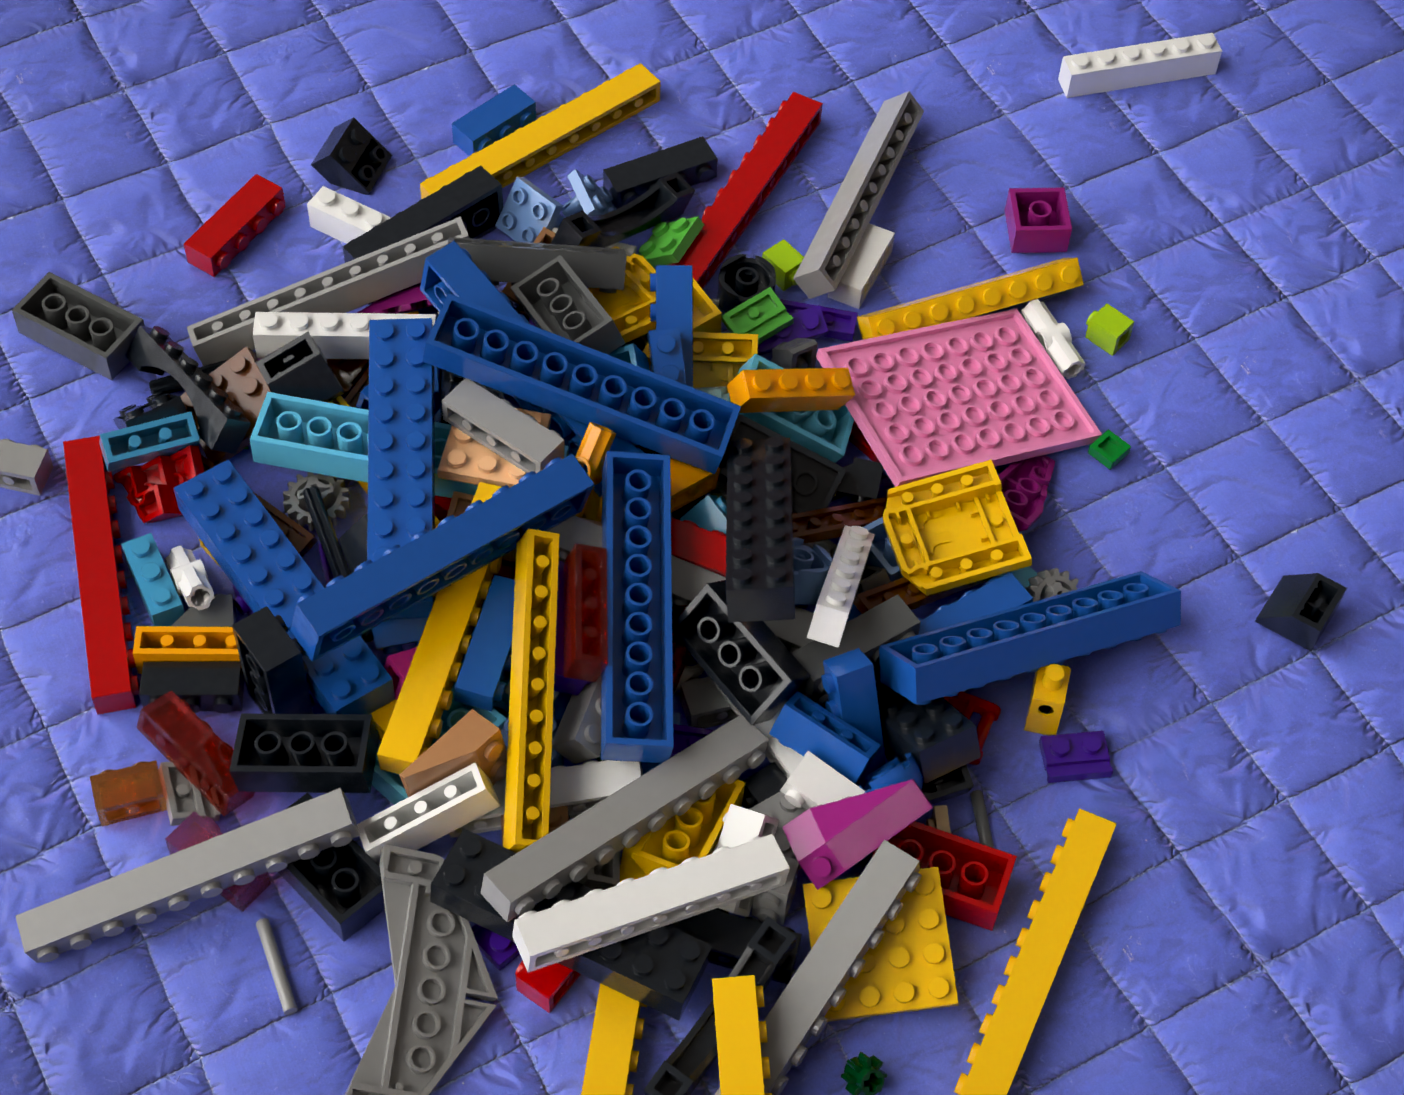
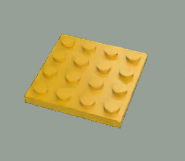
M939 867L920 869L919 874L922 877L912 893L906 891L900 900L903 903L901 911L894 921L887 920L881 929L885 932L882 940L874 950L868 949L862 958L866 961L863 969L855 979L850 977L843 987L847 990L844 998L836 1008L831 1005L824 1016L828 1019L827 1022L958 1006ZM859 877L832 880L819 890L816 889L813 883L803 884L811 949Z

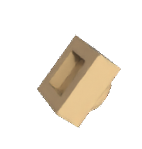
M947 805L934 806L931 818L926 819V825L951 833Z

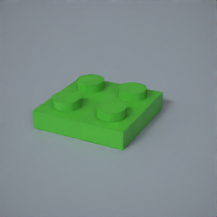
M699 216L687 219L681 218L668 223L661 222L653 228L652 235L648 241L639 248L638 255L643 256L653 267H656V265L679 263L703 228L704 223Z

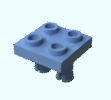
M576 169L567 175L576 195L563 205L562 213L565 217L584 211L590 217L616 210L611 203L613 197L604 186L601 188L597 186L590 175L584 176Z
M516 177L495 226L516 242L533 243L543 227L551 231L554 227L559 228L564 219L560 214L563 205L526 178Z

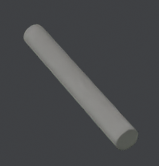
M263 918L256 922V927L284 1014L291 1015L297 1012L298 1008L269 919Z

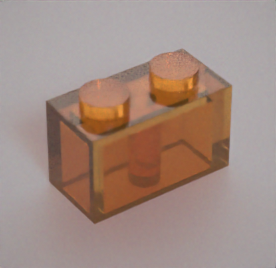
M156 760L151 762L142 761L130 767L118 770H105L98 775L90 776L96 812L102 826L167 810Z

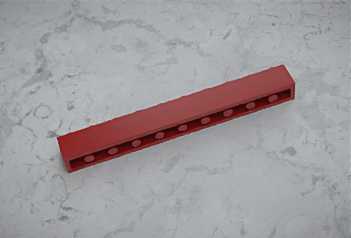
M793 92L787 101L783 100L778 114L775 118H770L763 135L759 134L750 153L746 152L744 154L740 167L732 171L725 188L721 187L719 189L715 202L712 206L708 205L702 216L704 226L679 263L669 265H692L693 278L702 289L705 288L820 124L823 103Z
M100 436L63 442L91 697L97 715L136 708L135 695L140 693L138 676H132V668L136 667V663L133 657V649H129L128 643L129 641H134L131 622L126 623L125 615L131 614L128 596H123L122 589H127L125 571L119 570V564L124 563L122 546L116 545V539L121 538L118 520H113V514L118 513L115 495L110 496V489H115L112 471L108 472L99 444Z

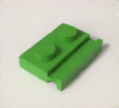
M771 287L721 316L722 322L730 333L758 334V344L794 324L793 317L786 311V307Z

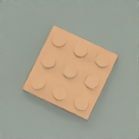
M516 408L524 414L531 415L539 424L549 429L551 414ZM451 426L437 470L438 478L479 485V482L501 487L508 485L509 488L519 483V480L527 474L454 426Z

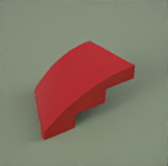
M188 446L170 456H158L141 466L127 467L114 474L113 477L128 492L126 498L131 505H134L143 523H152L182 515L178 508L174 487L203 473L204 468L199 446Z

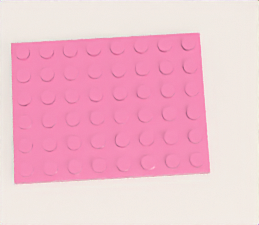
M1017 308L820 348L816 355L822 368H849L855 396L845 406L895 487L991 459L994 466H1000L1089 445L1102 435Z

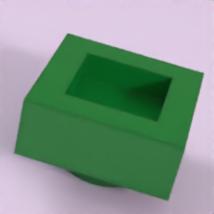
M1108 429L1089 446L1088 454L1111 470L1130 453L1131 446Z

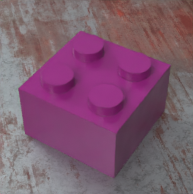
M1009 188L1005 206V217L1011 253L1067 252L1072 226L1065 188Z

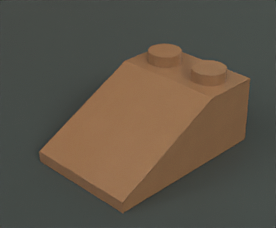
M471 709L399 774L407 796L410 797L475 762L490 778L492 785L505 778L507 749L501 730Z

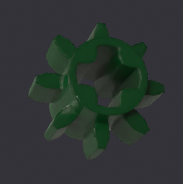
M860 1052L858 1057H853L846 1061L847 1063L841 1078L848 1082L845 1089L852 1095H874L882 1091L884 1078L887 1077V1074L880 1069L883 1064L881 1060L874 1055L868 1057L863 1052Z

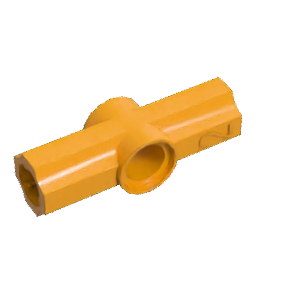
M590 422L575 458L582 467L586 464L587 474L595 486L602 480V469L606 452L610 450L616 433L605 426ZM589 495V497H588V499H587V501H586V503H585V506H584L582 512L578 513V514L575 515V516H577V517H579V518L582 517L583 512H584V510H585V507H586V505H587V503H588V500H589V498H590V495Z

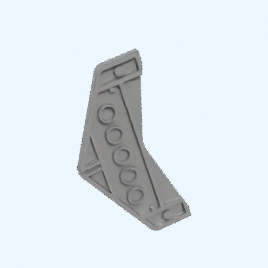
M388 844L382 847L379 866L395 987L345 1095H429L497 1006L465 999L466 997L495 1002L498 997L469 920L430 902L431 882L444 862V859L439 855Z

